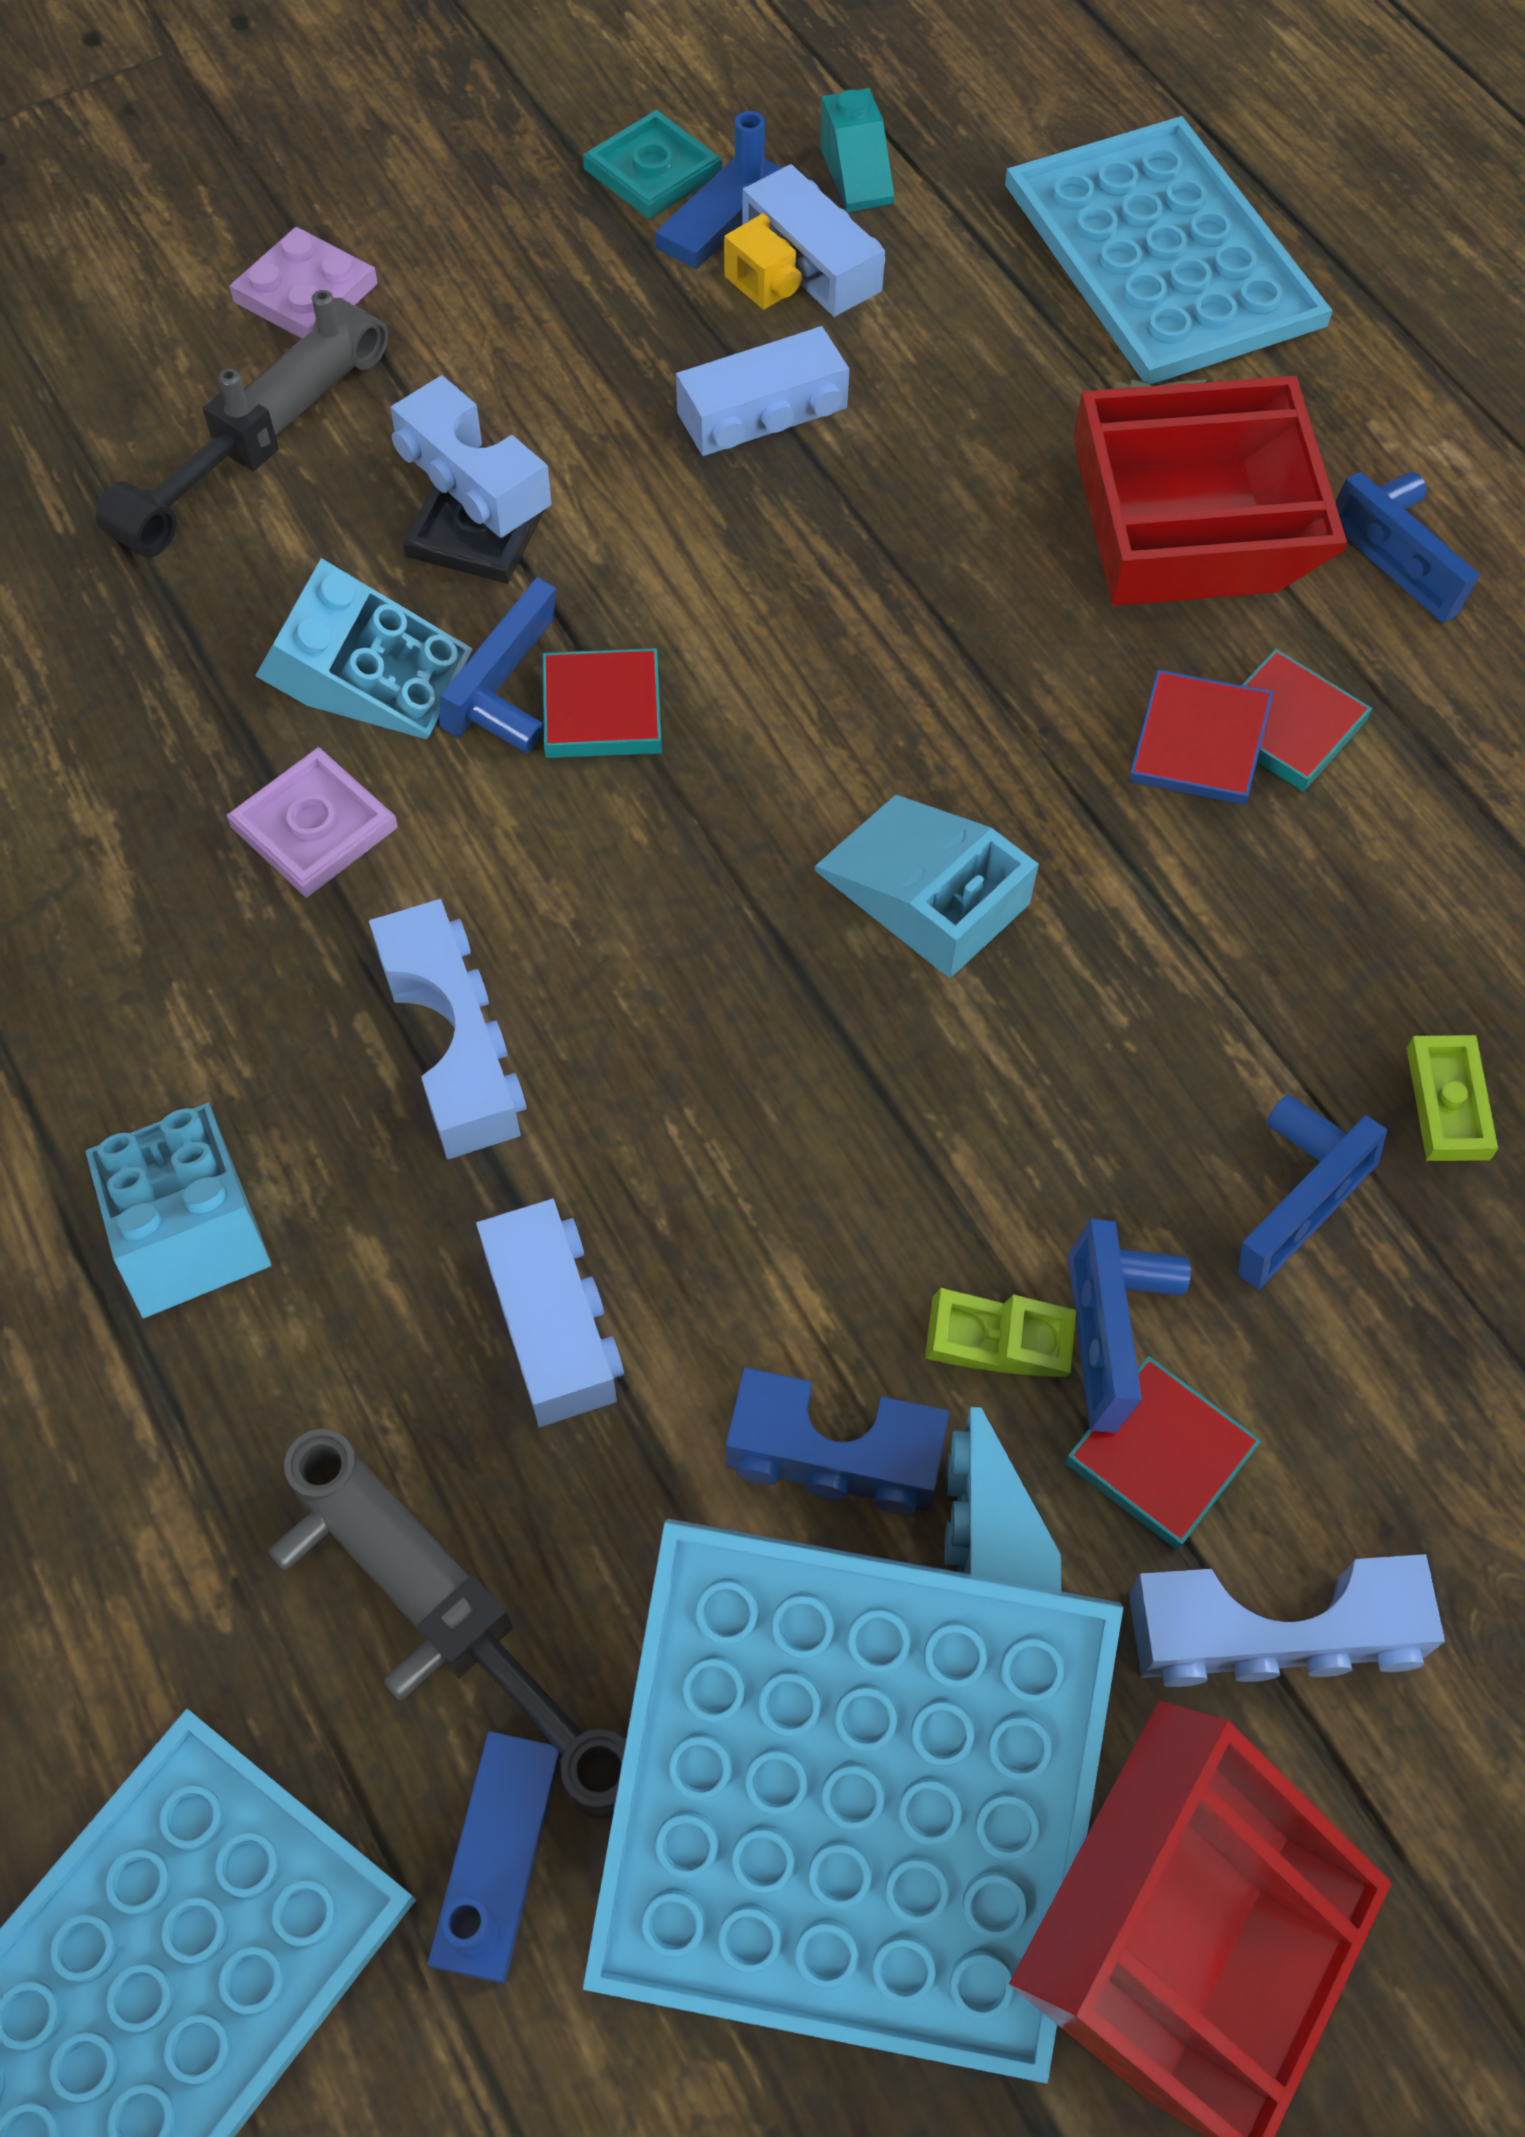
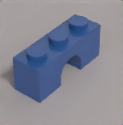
M744 1367L726 1442L727 1468L737 1469L736 1474L739 1477L757 1484L773 1485L777 1483L778 1479L805 1484L807 1492L825 1499L841 1500L845 1499L847 1494L874 1499V1505L877 1508L894 1514L910 1515L914 1514L916 1509L930 1510L950 1411L881 1396L877 1417L869 1432L854 1441L836 1442L819 1434L809 1420L808 1413L811 1403L812 1381Z

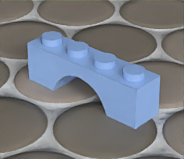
M441 899L369 920L378 955L394 1002L412 1003L431 1008L443 1015L455 1028L451 1045L444 1057L432 1069L421 1076L429 1107L447 1160L520 1137L516 1113L527 1109L516 1073L503 1075L498 1059L508 1056L497 1020L485 1023L480 1007L489 1005V1000L479 970L466 971L462 957L471 954V950L461 920L456 919L449 922Z
M1426 1554L1355 1559L1337 1578L1334 1595L1327 1611L1314 1618L1298 1622L1274 1621L1245 1609L1227 1593L1212 1569L1141 1573L1128 1592L1141 1678L1162 1676L1163 1684L1167 1687L1198 1685L1208 1680L1207 1673L1233 1671L1235 1672L1236 1681L1239 1682L1265 1681L1280 1676L1279 1668L1305 1666L1308 1676L1329 1677L1352 1671L1351 1663L1377 1661L1379 1670L1382 1672L1408 1671L1424 1666L1423 1658L1427 1657L1445 1642Z

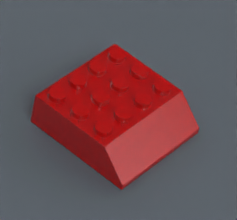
M1297 376L1083 391L1081 393L1073 442L1112 606L1277 593L1345 551L1347 545L1346 536Z
M1159 1700L1009 1984L1145 2099L1202 2136L1275 2137L1392 1882L1229 1720Z

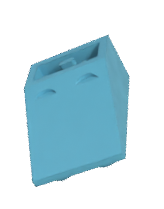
M321 558L255 676L306 706L428 739L440 716V695L465 666L473 649Z
M894 795L815 865V871L951 979L1030 904L1039 864L991 827L899 795Z
M209 1102L193 1109L176 1110L167 1115L162 1121L131 1133L112 1135L100 1145L85 1150L113 1259L143 1319L272 1266Z
M970 1407L964 1431H953L951 1453L946 1455L945 1494L946 1496H958V1501L952 1502L951 1522H946L945 1565L957 1566V1572L1061 1591V1554L984 1411L980 1407Z

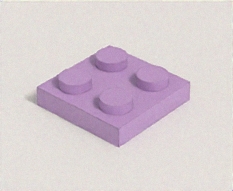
M295 227L229 287L233 302L302 339L314 328L316 317L311 298L316 291H330L333 298L341 297L356 305L378 284L375 267Z

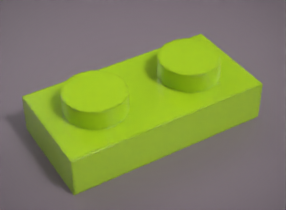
M1476 1035L1413 1036L1407 1046V1054L1426 1161L1491 1160L1498 1150Z

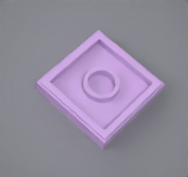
M319 747L226 815L230 827L306 898L398 828L395 815Z

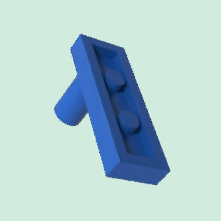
M744 111L735 117V157L655 232L656 249L697 269L724 243V236L742 226L743 188L783 168L765 159V119L758 112Z
M1362 472L1346 478L1335 501L1346 538L1442 623L1458 616L1480 574L1406 511V509L1424 500L1426 484L1423 478L1415 472H1407L1379 487Z
M537 577L440 695V728L460 738L473 721L526 754L534 748L543 732L544 723L497 696L495 693L553 622L556 597L555 587Z
M1290 1094L1285 1095L1275 1105L1267 1119V1126L1320 1161V1163L1242 1242L1238 1276L1258 1291L1379 1165L1387 1133L1385 1127L1365 1115L1346 1133Z
M1090 1219L1067 1255L1074 1309L1076 1310V1325L1089 1427L1091 1431L1116 1433L1142 1400L1126 1290L1183 1296L1189 1287L1191 1267L1188 1258L1185 1256L1120 1249L1116 1221Z
M488 1731L427 1963L431 1968L506 1984L562 1755L553 1745Z

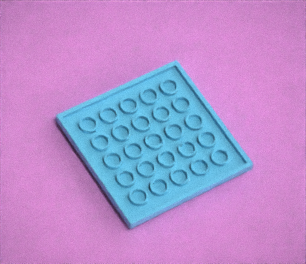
M667 1519L663 1528L583 1990L1048 2084L1057 2024L1015 1990L1009 1982L1087 1837L1123 1613L1122 1604L1116 1601Z

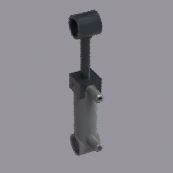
M316 291L311 298L316 317L313 330L245 388H243L241 377L237 370L225 369L220 372L218 381L222 392L202 408L211 440L152 491L148 489L142 491L126 481L118 482L109 487L97 505L96 522L99 528L146 558L155 557L163 552L173 539L177 526L176 515L169 507L227 456L253 472L279 450L276 439L279 433L352 369L357 367L360 370H368L380 360L388 342V328L386 324L341 297L333 298L330 291Z
M324 1428L308 1431L296 1438L287 1450L284 1459L285 1477L303 1507L310 1512L269 1548L268 1553L281 1569L288 1570L330 1533L424 1638V1641L384 1677V1684L398 1700H404L443 1662L459 1679L478 1662L563 1755L559 1761L562 1780L575 1808L592 1818L606 1819L613 1817L619 1780L615 1786L607 1791L593 1792L582 1786L580 1778L582 1770L587 1763L595 1758H611L619 1763L622 1768L626 1740L614 1731L596 1729L583 1733L500 1643V1640L513 1629L507 1611L473 1574L469 1576L363 1462L354 1452L347 1438L337 1431ZM327 1462L342 1464L339 1474L331 1482L324 1485L309 1483L311 1474L321 1464Z

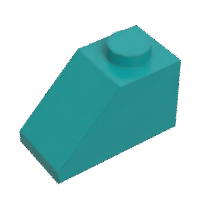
M870 88L846 90L842 93L822 96L820 149L845 211L851 212L894 204V190L884 122Z

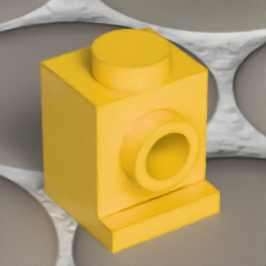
M762 213L724 236V277L759 307L765 310L783 298H787L795 293L802 281V273L795 267L796 250L792 248L787 240L780 238L770 230V218Z

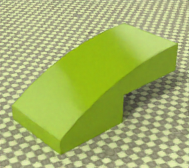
M940 1288L932 1297L925 1359L994 1372L1066 1377L1071 1373L1076 1310L1014 1294L1005 1303Z

